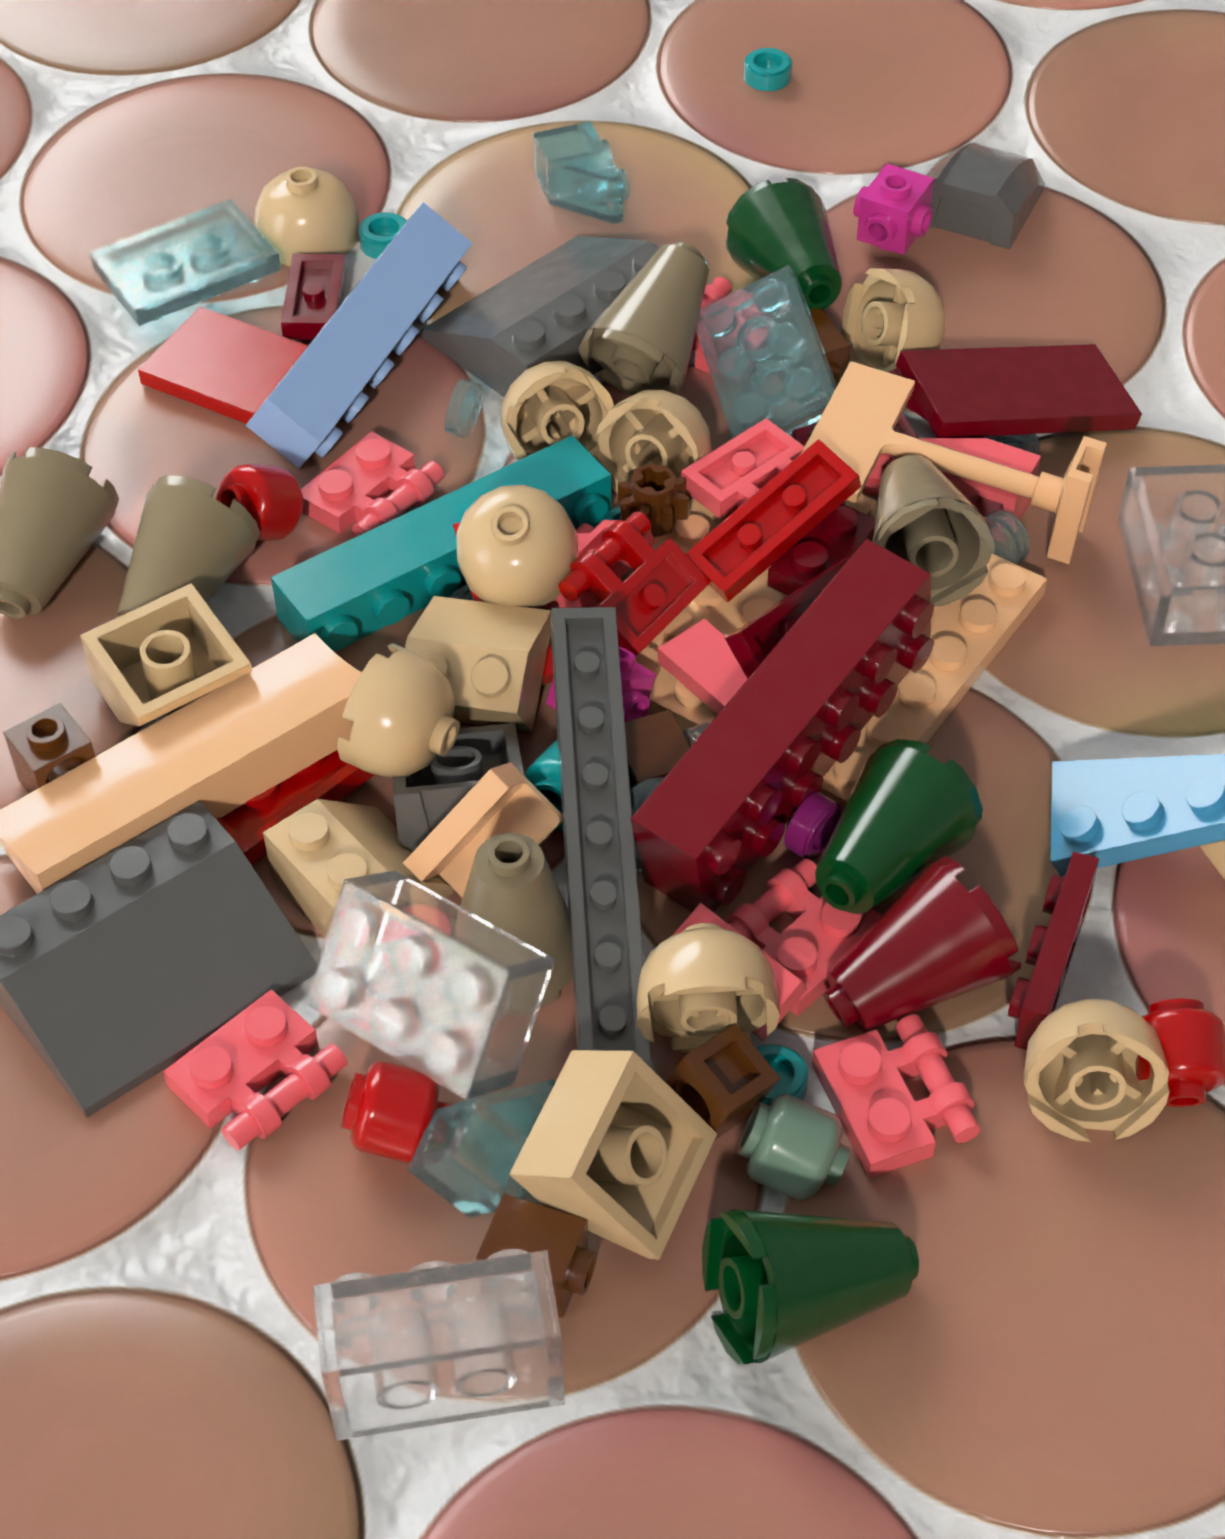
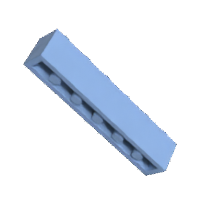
M422 202L245 426L298 469L313 452L323 458L343 433L335 426L339 419L342 418L349 423L369 399L361 391L364 386L368 384L375 389L395 363L387 358L389 353L393 350L400 356L418 334L419 330L412 325L414 320L417 318L422 323H425L444 298L436 293L438 288L441 286L448 292L467 267L460 262V259L473 243L427 204Z

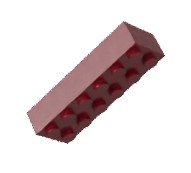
M865 539L630 818L644 882L691 912L695 910L700 902L714 912L720 904L727 906L737 897L745 883L746 872L759 856L765 858L776 849L783 837L785 824L807 797L815 792H820L823 785V777L836 761L844 763L852 755L860 740L861 730L873 715L879 718L886 713L895 699L898 684L909 671L918 672L927 662L934 646V640L931 639V618L934 612V604L931 603L930 573L874 542Z

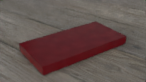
M1096 344L903 350L900 352L896 363V368L901 377L915 381L912 396L937 438L1136 429L1142 415Z

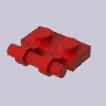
M641 512L632 513L625 521H615L604 531L602 543L592 552L585 551L581 553L570 564V573L558 584L560 593L569 601H577L585 592H592L601 601L597 607H615L618 646L629 650L635 657L711 583L671 538L654 550L644 539V536L651 529L650 520ZM618 560L626 561L634 570L623 582L610 569Z

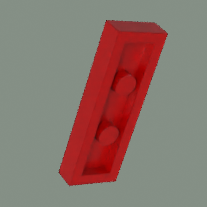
M818 439L691 548L686 555L710 580L709 586L728 603L861 488L860 477Z

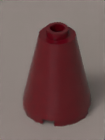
M944 856L931 863L826 974L831 988L823 993L824 999L832 1013L844 1027L855 1023L861 1030L868 1031L1006 979L1021 969V962L1008 959L1019 950L1004 918L980 885L968 891L955 878V876L966 870L957 861Z

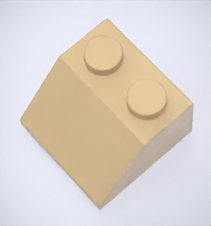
M192 583L80 635L92 683L120 723L141 726L252 672L250 661Z
M433 596L407 636L405 648L436 665L450 681L455 700L453 718L458 720L459 723L482 726L515 723L516 730L533 731L551 635V610Z
M316 799L263 832L272 881L348 962L380 942L385 928L394 919L405 914L424 913L454 894V889L439 874L421 882L403 864L413 851L398 841L397 827L375 806Z
M572 1050L509 1175L543 1206L587 1219L588 1231L648 1259L660 1260L717 1133L634 1051Z

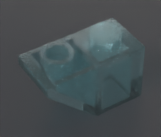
M591 121L533 133L534 175L550 205L613 224L623 222V200L629 199L630 195L628 179L622 168H616L609 142L606 139H600Z
M550 1079L435 1109L434 1115L425 1129L408 1167V1171L469 1218L495 1212L503 1193L521 1198L526 1189L514 1180L509 1173L556 1080Z

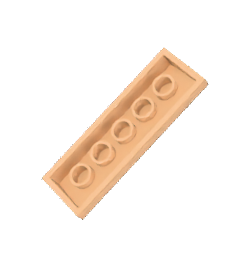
M314 633L252 668V672L207 693L1 809L0 846L38 894L199 800L215 819L221 818L247 803L246 801L264 793L266 790L338 750V736L350 741L353 722L342 718L352 689L362 672L339 657Z

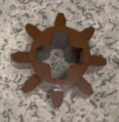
M648 464L635 468L631 477V483L626 481L618 483L620 520L625 521L632 513L641 512L650 520V530L653 537H659L667 533L671 534L675 519L687 520L689 517V496L686 495L685 477L675 478L674 473L669 468L659 464Z

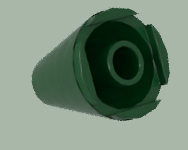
M786 178L788 182L771 184L769 180L757 183L739 197L728 213L726 221L728 233L725 242L726 249L739 268L798 310L804 311L810 308H821L824 310L828 308L840 294L842 279L828 216L822 199L811 186L796 178Z
M896 739L880 745L869 756L815 871L817 885L828 904L838 910L849 913H865L917 879L931 863L944 856L950 857L972 840L976 826L982 819L983 808L977 788L960 765L951 758L944 765L926 754L932 746L915 740Z
M733 1209L728 1212L719 1213L721 1215L720 1218L710 1219L706 1226L702 1245L705 1291L718 1289L724 1312L723 1314L711 1316L715 1332L726 1353L737 1364L744 1365L765 1362L905 1297L911 1289L912 1281L916 1279L919 1272V1257L914 1242L909 1236L904 1235L897 1225L891 1222Z

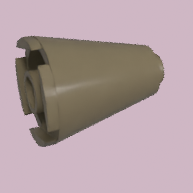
M684 242L662 245L584 334L578 348L581 359L588 366L593 358L603 368L599 377L607 384L631 396L643 390H665L677 395L680 393L686 378L709 274V268L703 260L702 253L694 246Z
M41 447L27 448L24 457L17 458L16 451L9 455L3 468L0 486L1 614L16 619L24 618L26 615L39 614L114 517L119 502L115 487L107 478L103 487L90 478L89 474L92 466L84 461L60 451Z
M907 455L894 460L885 468L880 480L873 542L931 574V603L934 604V607L944 606L966 597L985 579L988 573L987 564L991 554H994L995 542L987 520L927 458L918 455Z
M165 475L160 477L156 485H152L146 495L117 618L192 583L207 603L254 550L255 543L260 535L256 520L236 500L233 499L228 508L212 498L217 488L205 482L185 476Z
M503 833L493 836L478 848L454 925L448 951L449 965L457 986L466 995L467 989L473 995L483 999L485 1007L497 1012L524 1013L548 1006L560 997V990L573 978L568 906L541 847L530 837L518 833Z

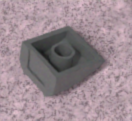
M970 143L944 158L926 175L934 178L931 201L933 216L929 228L943 229L990 242L991 245L1010 250L1045 186L1033 159L976 143Z
M508 723L459 728L456 741L447 755L440 756L437 754L427 767L407 777H392L398 841L414 851L491 768L511 762L524 775L516 724Z

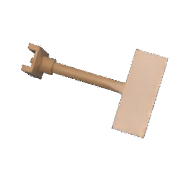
M850 361L802 451L803 453L819 439L859 475L861 488L851 495L847 501L857 502L881 454L887 453L899 458L907 455L922 456L930 460L940 471L1032 499L1031 506L1055 513L1047 558L1070 564L1078 533H1083L1107 446L1106 442L1084 436L1064 478L1043 471L1040 476L1032 475L901 434L893 429L914 390L915 381Z

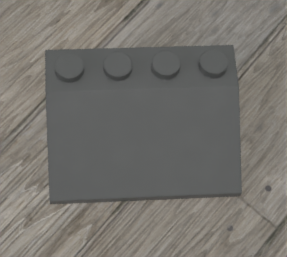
M576 236L421 329V336L425 341L502 397H505L509 386L525 370L543 362L566 361L584 368L594 375L603 368L593 358L588 366L581 359L578 348L584 334L660 247L645 240Z
M200 800L0 915V1005L86 1118L175 1063L271 989L280 997L319 973L318 966L236 841Z

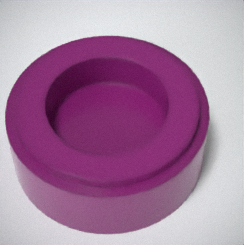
M815 792L807 797L797 809L788 825L784 837L785 847L804 859H811L820 854L827 846L841 816L840 805L820 792Z

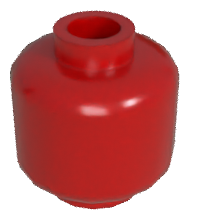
M244 464L235 466L225 474L219 485L216 497L217 501L228 508L233 499L246 508L257 522L260 531L257 539L259 541L280 540L288 536L298 524L304 508V499L297 480L288 470L276 465Z
M1177 998L1152 1003L1148 1006V1014L1142 1016V1018L1155 1029L1168 1063L1169 1095L1166 1106L1192 1107L1205 1103L1206 1093L1217 1089L1225 1083V1032L1222 1020L1214 1013L1204 1010V1004L1194 999ZM1138 1055L1135 1062L1137 1079L1139 1081L1149 1079L1150 1063Z
M377 1061L368 1068L366 1075L355 1072L345 1104L341 1128L351 1130L352 1144L361 1152L412 1163L422 1155L427 1142L437 1145L441 1144L451 1104L438 1100L439 1083L434 1075L385 1061Z

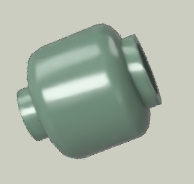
M780 1094L772 1099L768 1105L760 1101L756 1104L743 1131L737 1154L746 1158V1172L752 1180L797 1200L805 1201L814 1196L823 1183L831 1187L837 1185L845 1170L850 1147L840 1143L842 1128L837 1116L789 1094Z

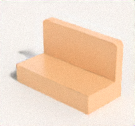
M510 762L491 768L411 853L403 864L421 882L439 874L463 898L475 854L486 840L503 833H518L530 837L540 846L563 822V817L549 800Z

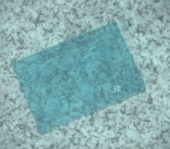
M231 199L90 252L94 271L138 326L160 320L166 315L199 302L210 300L214 296L247 283H253L262 277L281 270L279 253Z
M790 265L700 310L696 331L732 439L765 418L788 435L792 433L793 429L808 426L820 419L837 385L800 283Z

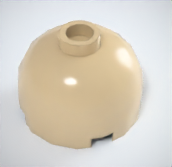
M296 167L274 177L264 186L255 208L257 238L259 245L262 243L265 246L266 255L271 260L290 266L292 254L335 253L345 254L346 256L356 246L359 237L357 210L351 192L335 175L316 168Z
M870 268L864 272L869 276H867L863 283L853 284L848 292L843 309L842 335L849 344H853L854 352L860 360L850 359V361L889 373V371L896 368L898 357L903 350H933L940 348L945 332V315L942 301L934 286L918 274L902 269Z
M566 361L543 362L525 370L509 386L501 404L500 424L509 450L517 460L523 459L571 435L595 458V454L599 451V434L596 436L597 427L614 407V403L605 387L584 368Z
M643 390L620 401L607 413L596 431V436L599 434V451L595 454V458L611 474V488L617 494L618 483L624 481L631 483V477L635 468L648 464H659L669 468L674 473L675 478H681V471L712 452L709 427L700 410L686 398L665 390Z
M527 485L500 486L481 495L465 511L456 535L457 562L469 589L484 602L506 606L538 608L555 600L561 594L558 584L570 573V564L578 557L579 552L577 533L564 507L547 492Z
M392 643L387 645L392 655L387 658L376 653L358 677L342 715V718L353 722L350 741L339 736L337 741L340 760L368 773L385 778L407 777L427 767L437 754L440 756L447 755L456 741L460 727L459 721L453 718L455 700L451 684L443 672L436 665L417 653Z
M712 923L691 925L684 931L661 942L650 952L641 969L636 998L637 1026L644 1038L653 1043L655 1031L660 1035L671 1037L672 1050L690 1053L734 1023L738 1025L750 1041L751 1032L767 1024V1036L777 1027L781 1015L779 991L774 971L760 947L734 931L723 929Z
M1084 999L1065 1004L1049 1014L1040 1023L1028 1041L1024 1068V1086L1028 1093V1103L1033 1115L1050 1131L1075 1141L1091 1142L1085 1129L1114 1130L1115 1140L1132 1136L1153 1123L1167 1104L1169 1068L1155 1029L1129 1007L1112 1000ZM1138 1055L1150 1063L1149 1079L1141 1081L1137 1079L1135 1062Z

